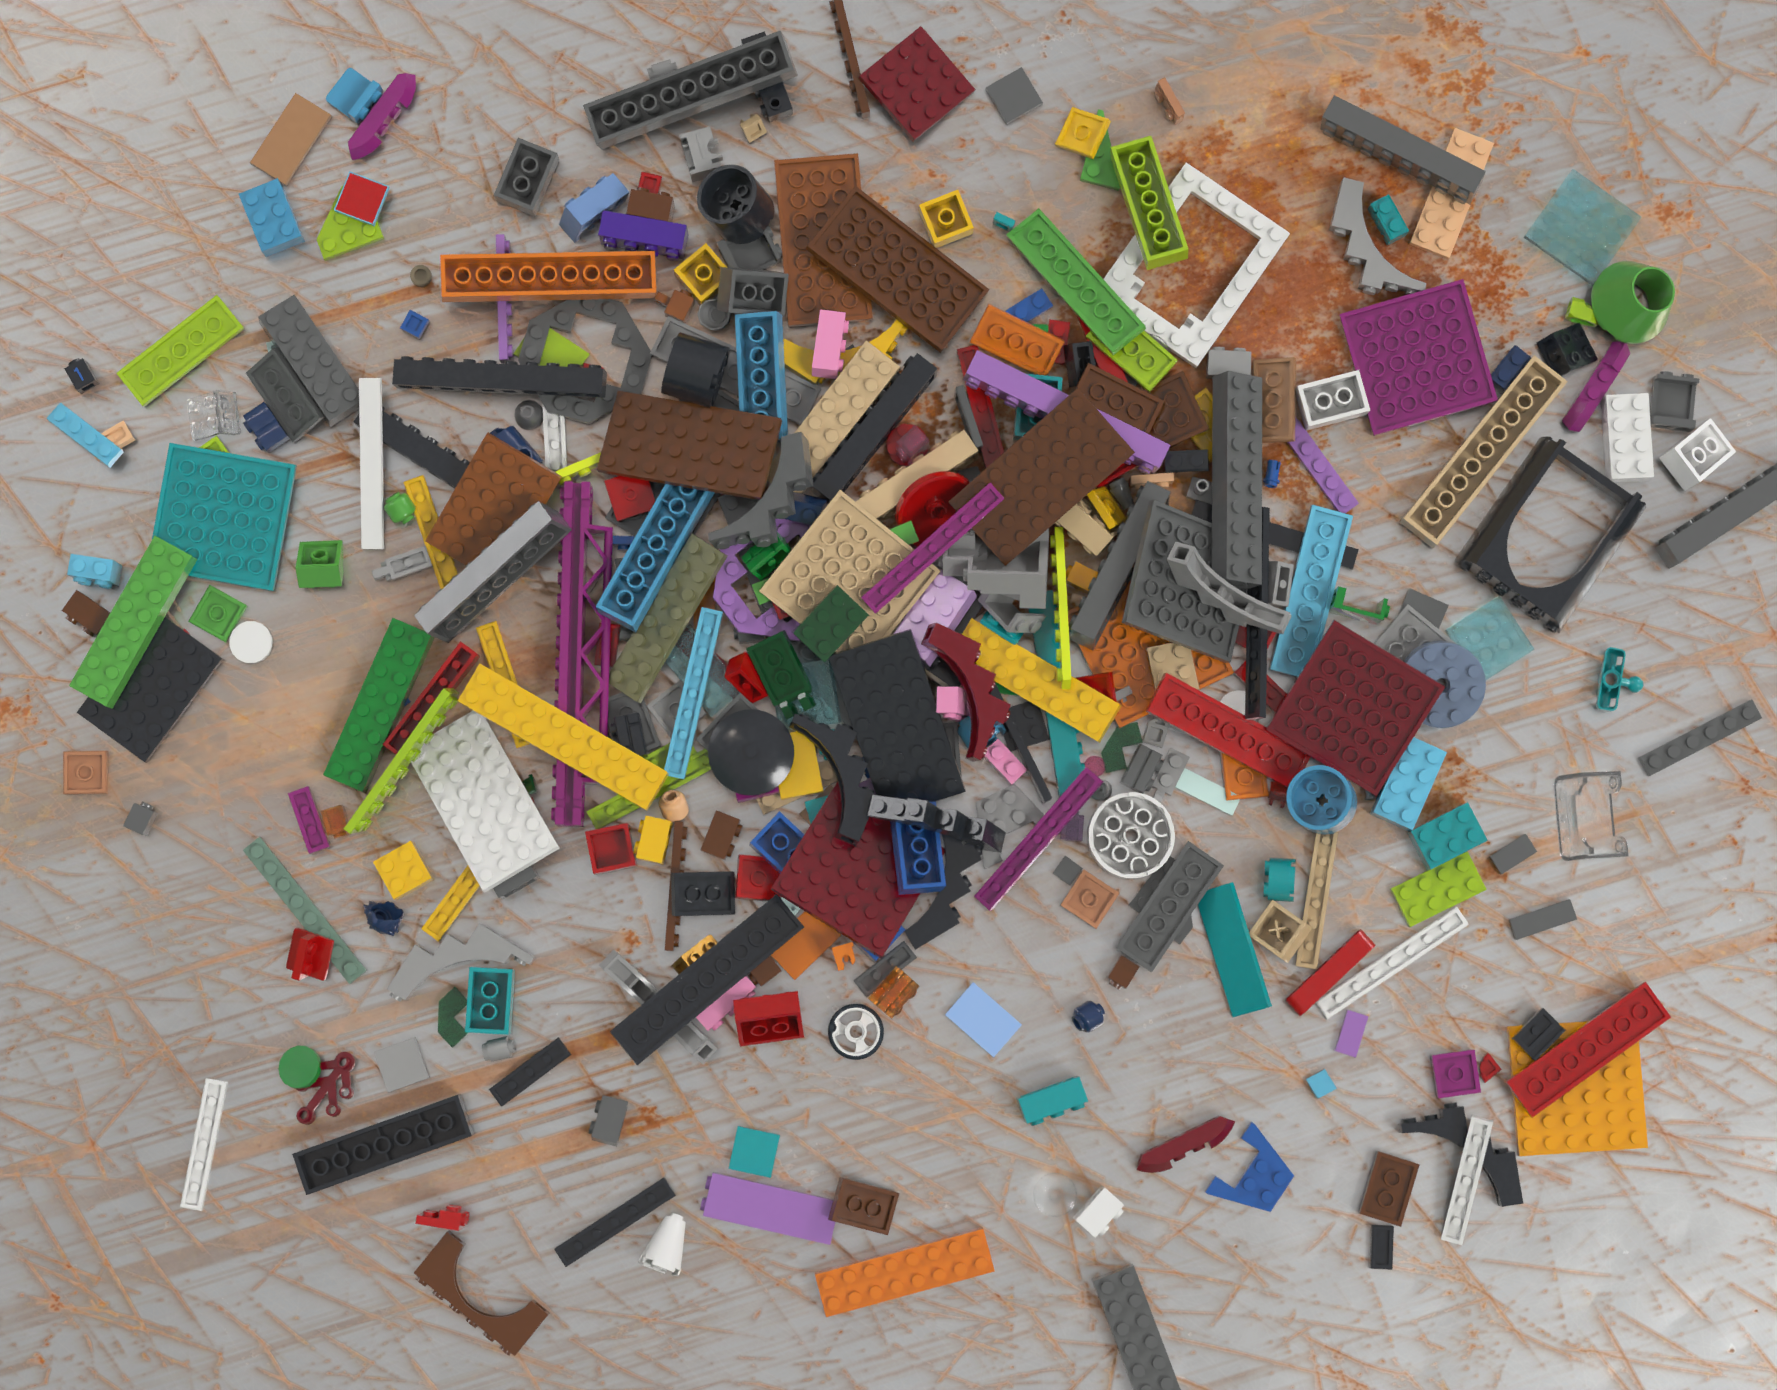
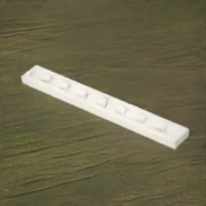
M359 378L361 549H384L382 378Z
M1458 907L1453 908L1323 995L1316 1002V1005L1326 1020H1328L1468 926V922Z

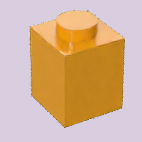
M1075 562L1074 566L1069 564L1066 570V584L1088 594L1090 582L1093 577H1097L1098 572L1078 562Z

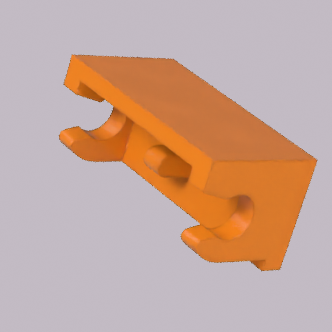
M853 942L832 948L838 971L844 970L842 958H844L845 962H848L849 956L851 964L855 963L852 949L854 947Z

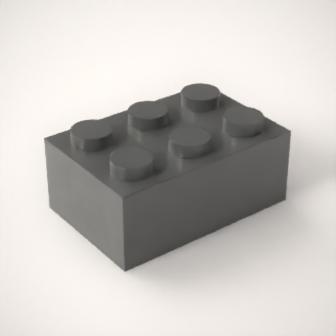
M518 138L494 193L495 200L535 217L559 162L558 154Z
M721 267L717 310L740 314L777 311L782 316H785L789 274L778 271Z

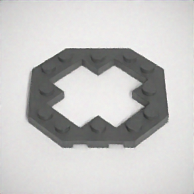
M611 299L566 300L529 320L518 359L520 365H526V362H536L540 365L549 329L553 328L571 333L576 314L616 324L611 342L612 345L631 349L621 388L606 384L605 398L596 397L595 402L572 396L538 395L548 413L591 424L601 416L612 412L618 391L642 395L652 359L651 350L624 304Z

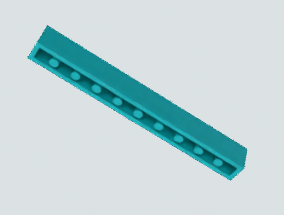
M1048 590L1046 592V609L1028 608L1029 613L1044 614L1046 616L1041 623L1040 629L1036 633H1032L1035 655L1060 668V662H1056V649H1059V643H1055V630H1058V623H1054V611H1056L1057 604H1053V590ZM1045 711L1058 797L1060 798L1085 769V763L1080 762L1079 756L1083 754L1082 744L1077 742L1076 734L1079 733L1077 729Z

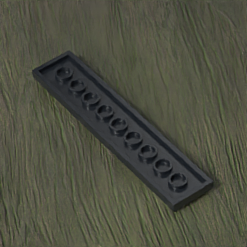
M776 894L614 1027L610 1034L633 1062L639 1065L802 930L804 926Z

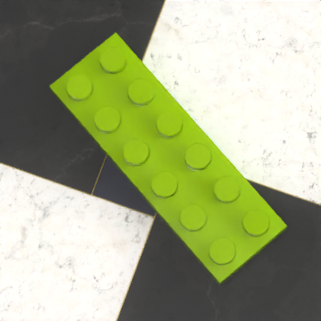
M216 295L116 374L140 404L145 407L245 328L220 297Z

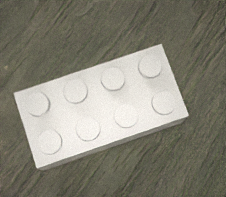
M1649 393L1604 396L1601 400L1605 476L1614 483L1649 481L1654 477Z

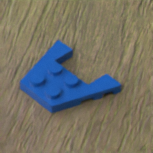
M1250 1122L1240 1138L1256 1148L1258 1153L1235 1188L1215 1176L1205 1190V1193L1271 1212L1294 1175L1257 1126Z

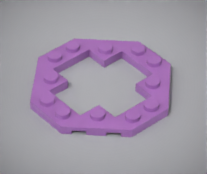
M776 519L777 532L787 543L796 536L801 538L811 526L791 520ZM753 541L747 544L733 545L727 549H720L721 552L728 556L716 575L713 599L739 633L771 637L785 630L790 640L800 641L792 633L799 625L796 620L792 619L788 623L784 619L779 620L774 606L756 619L731 586V584L747 573V570L735 555Z

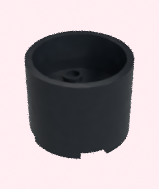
M739 165L718 167L710 172L699 186L697 192L699 211L722 238L735 244H747L765 234L763 231L774 217V204L769 194L746 168Z
M680 332L674 342L667 362L661 393L711 408L715 403L722 384L724 367L728 363L730 347Z

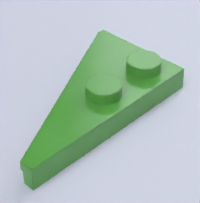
M1098 109L1097 115L1105 118L1104 111ZM1108 129L1094 159L1086 157L1080 181L1119 191L1120 185L1110 158L1111 142Z

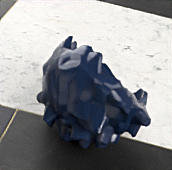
M369 901V905H363L367 924L370 925L369 929H374L380 934L392 936L399 932L398 928L402 923L404 912L395 906L393 902L376 903Z

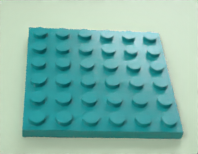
M169 443L152 539L154 536H157L195 557L197 561L188 575L190 577L274 591L297 465Z

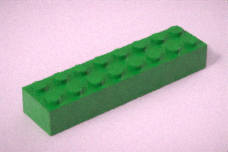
M392 618L324 771V776L367 793L386 750L383 743L397 725L407 698L412 691L435 637L428 635L419 628Z

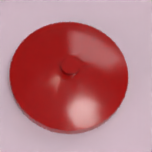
M950 471L934 472L917 479L904 491L896 507L897 526L911 521L919 541L912 544L919 546L957 512L951 506L949 500L968 485L970 481L964 476Z

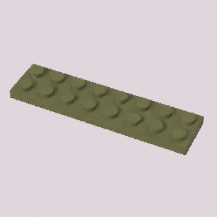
M690 535L638 630L633 632L611 669L609 684L636 702H642L728 555L698 536Z

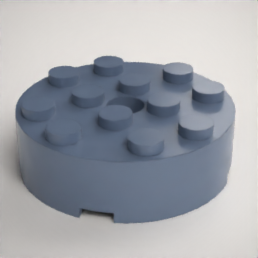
M1439 640L1427 642L1416 647L1405 658L1404 662L1437 681L1440 678H1444L1446 681L1444 690L1423 724L1435 728L1454 727L1467 721L1479 709L1485 695L1486 679L1481 664L1470 651L1453 642Z

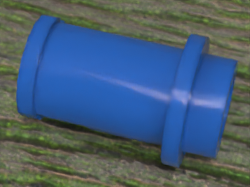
M1276 460L1267 461L1266 477L1263 478L1265 487L1277 488V484L1280 483L1278 476L1281 462Z

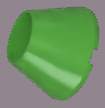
M1634 261L1617 262L1605 268L1597 281L1594 282L1591 293L1592 310L1601 328L1612 334L1614 339L1628 344L1643 343L1657 336L1666 325L1675 296V288L1670 276L1660 268ZM1634 284L1641 287L1646 293L1649 308L1644 307L1638 301L1634 291Z

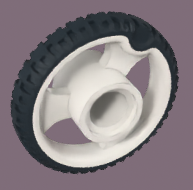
M849 1004L840 1008L832 1016L828 1026V1037L831 1046L839 1055L851 1060H861L871 1056L878 1050L883 1041L884 1027L881 1018L872 1008L863 1004ZM848 1012H862V1017L859 1021H852L848 1025H843L839 1021ZM870 1023H875L876 1038L874 1043L868 1046L864 1042L867 1034L866 1026ZM854 1025L862 1028V1035L859 1038H853L850 1035V1028ZM845 1034L849 1041L856 1044L855 1052L847 1051L841 1047L836 1036Z

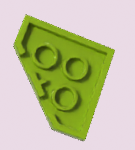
M341 186L316 239L325 261L384 239L378 220L375 226H371L334 211L343 186Z

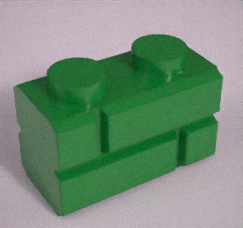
M778 532V542L772 543L768 547H757L755 545L749 548L747 553L741 557L749 571L760 581L774 571L791 551L786 540Z

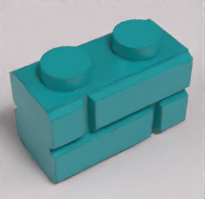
M1389 194L1369 205L1367 210L1381 235H1384L1383 239L1387 245L1407 235L1409 229Z

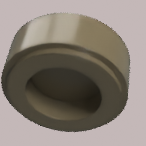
M417 265L411 270L410 278L415 286L426 287L432 280V273L428 267Z

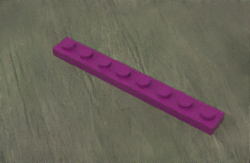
M991 483L987 484L867 591L861 599L876 614L1004 500V497Z
M1086 767L974 897L989 911H992L1104 781Z

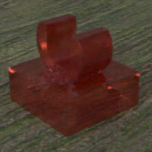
M1271 781L1268 791L1269 805L1272 806L1273 801L1278 800L1281 801L1280 808L1283 809L1285 802L1287 803L1288 788Z

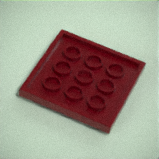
M922 26L858 77L913 142L976 90Z

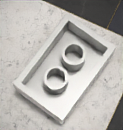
M1359 370L1296 387V399L1306 431L1365 416L1370 411Z

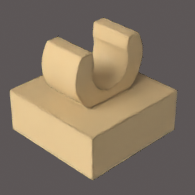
M750 114V118L746 121L740 120L739 125L749 143L767 133L758 114Z

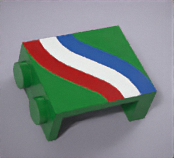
M1338 586L1334 590L1329 613L1375 625L1388 617L1390 606L1387 605L1388 599L1384 598L1377 603L1376 611L1372 613L1343 605L1347 588Z

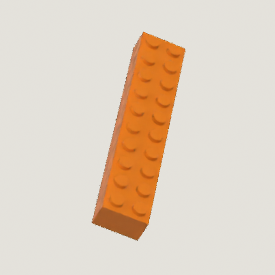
M655 251L440 255L442 302L644 299L656 297Z

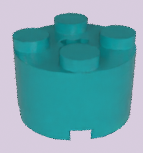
M1270 858V861H1265V876H1269V880L1264 882L1263 897H1268V901L1294 902V897H1291L1290 894H1294L1295 867H1291V864H1295L1296 859Z

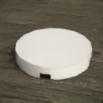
M246 621L239 624L231 633L230 649L232 654L242 662L250 664L259 663L265 660L272 650L273 637L270 631L261 623Z

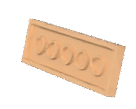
M1454 128L1445 151L1484 170L1494 143ZM1432 186L1409 245L1449 259L1470 205L1467 203L1461 204L1454 199V196L1448 193L1446 195L1441 194L1435 190L1436 187Z

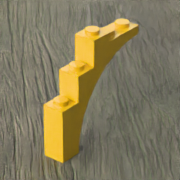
M896 319L891 327L869 343L893 361V357L888 355V352L891 354L894 352L898 345L896 342L899 335L904 336L908 328ZM783 339L785 368L815 385L818 383L822 384L826 378L812 376L814 350L798 346ZM861 346L845 350V353L841 352L840 359H844L843 370Z

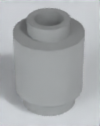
M669 59L651 65V68H648L647 71L649 78L653 79L678 68L676 62L671 63Z
M508 1036L488 1040L482 1044L485 1061L490 1060L493 1062L511 1058L512 1053L515 1052L514 1041L509 1040Z

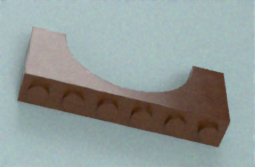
M450 1230L447 1231L415 1270L414 1274L417 1276L415 1279L423 1286L429 1285L434 1289L432 1293L440 1300L446 1299L451 1303L449 1307L457 1314L462 1312L468 1317L466 1321L474 1328L479 1326L484 1331L483 1335L491 1342L496 1340L501 1345L500 1349L509 1356L513 1354L515 1356L550 1312L534 1299L523 1309L508 1315H491L473 1307L461 1293L456 1276L458 1258L466 1243Z

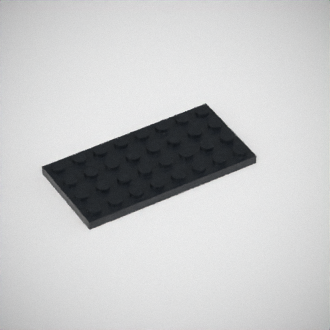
M905 630L832 654L829 659L853 729L857 732L856 738L864 761L868 763L867 769L875 793L878 796L906 800L912 798L935 802L966 792L941 715L936 713L937 703L912 630Z

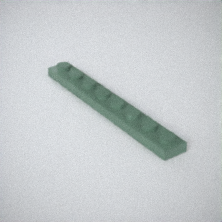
M258 837L243 849L244 853L303 927L309 932L334 940L330 961L346 981L351 984L363 975L367 969L265 841Z

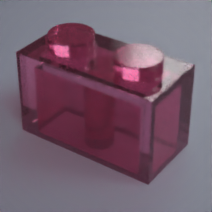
M915 425L896 442V455L903 463L907 461L911 465L913 459L923 454L929 448L930 440Z

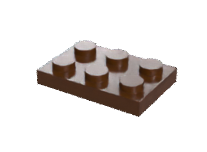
M1377 1151L1359 1214L1401 1227L1420 1164Z
M839 1177L828 1220L888 1235L899 1193Z

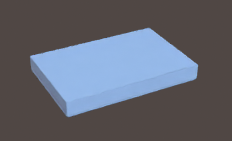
M974 982L945 1014L992 1057H995L1022 1025Z

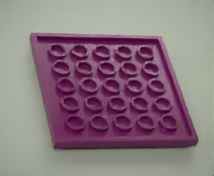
M1463 279L1340 314L1354 369L1360 372L1370 407L1367 415L1373 436L1498 401Z

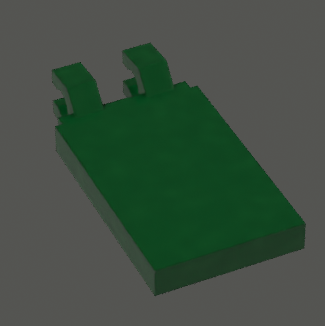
M785 630L746 648L773 706L778 705L781 708L786 720L795 714H799L795 704L792 702L794 700H799L804 711L816 706V702L810 694L813 687Z

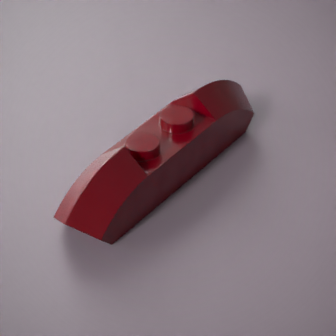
M1216 1116L1141 1153L1136 1170L1148 1173L1166 1171L1173 1168L1170 1160L1173 1159L1174 1162L1185 1158V1153L1190 1150L1197 1152L1205 1148L1204 1144L1207 1142L1212 1149L1228 1136L1235 1121Z

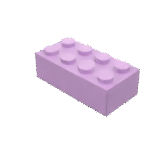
M939 569L940 573L916 601L894 632L896 634L911 629L921 659L929 667L938 655L921 645L928 625L937 622L954 631L977 598L974 590H967L966 584L952 576H943V570Z

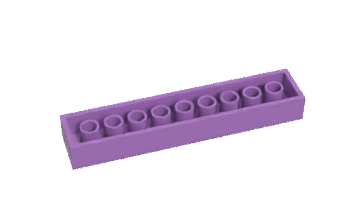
M978 350L963 378L968 387L975 390L980 388L985 391V395L993 399L997 397L1005 400V405L1011 408H1016L1017 406L1024 410L1023 413L1032 418L1035 416L1041 419L1044 418L1068 396V394ZM1099 410L1135 451L1124 463L1128 465L1133 463L1139 466L1138 470L1146 474L1151 472L1154 474L1160 468L1170 445Z

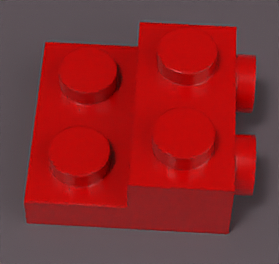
M453 1204L446 1205L440 1212L426 1209V1211L417 1215L415 1224L459 1231L465 1225H468L470 1212L461 1210L462 1206Z

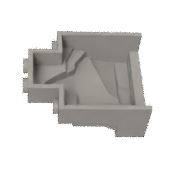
M971 528L939 557V567H943V576H963V581H967V590H979L981 594H1001L1020 601V608L1046 609L1049 528L1006 566Z

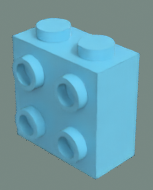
M70 554L67 575L80 585L91 586V583H94L101 588L112 589V586L119 587L123 566L111 559Z

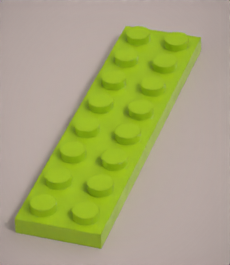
M443 688L344 827V830L353 834L362 830L366 831L372 823L371 817L374 813L378 814L381 811L386 796L390 797L397 788L396 782L399 778L403 779L409 771L407 767L411 761L415 762L421 755L420 749L423 744L427 745L434 736L433 730L436 726L440 727L443 724L448 709L452 710L458 703L457 697L460 693L454 688Z

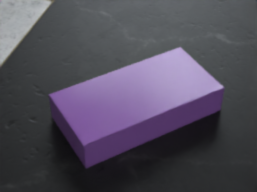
M1346 1010L1334 1051L1356 1058L1369 1016Z

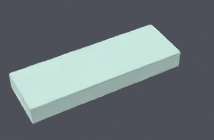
M1184 768L1175 787L1230 816L1233 815L1240 799L1226 801L1224 787Z

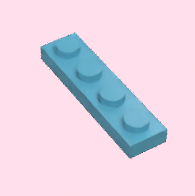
M59 403L46 418L109 468L124 453L122 449L62 403Z

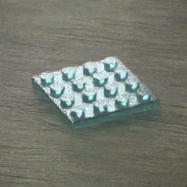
M1572 169L1524 238L1593 286L1601 272L1608 266L1642 217Z

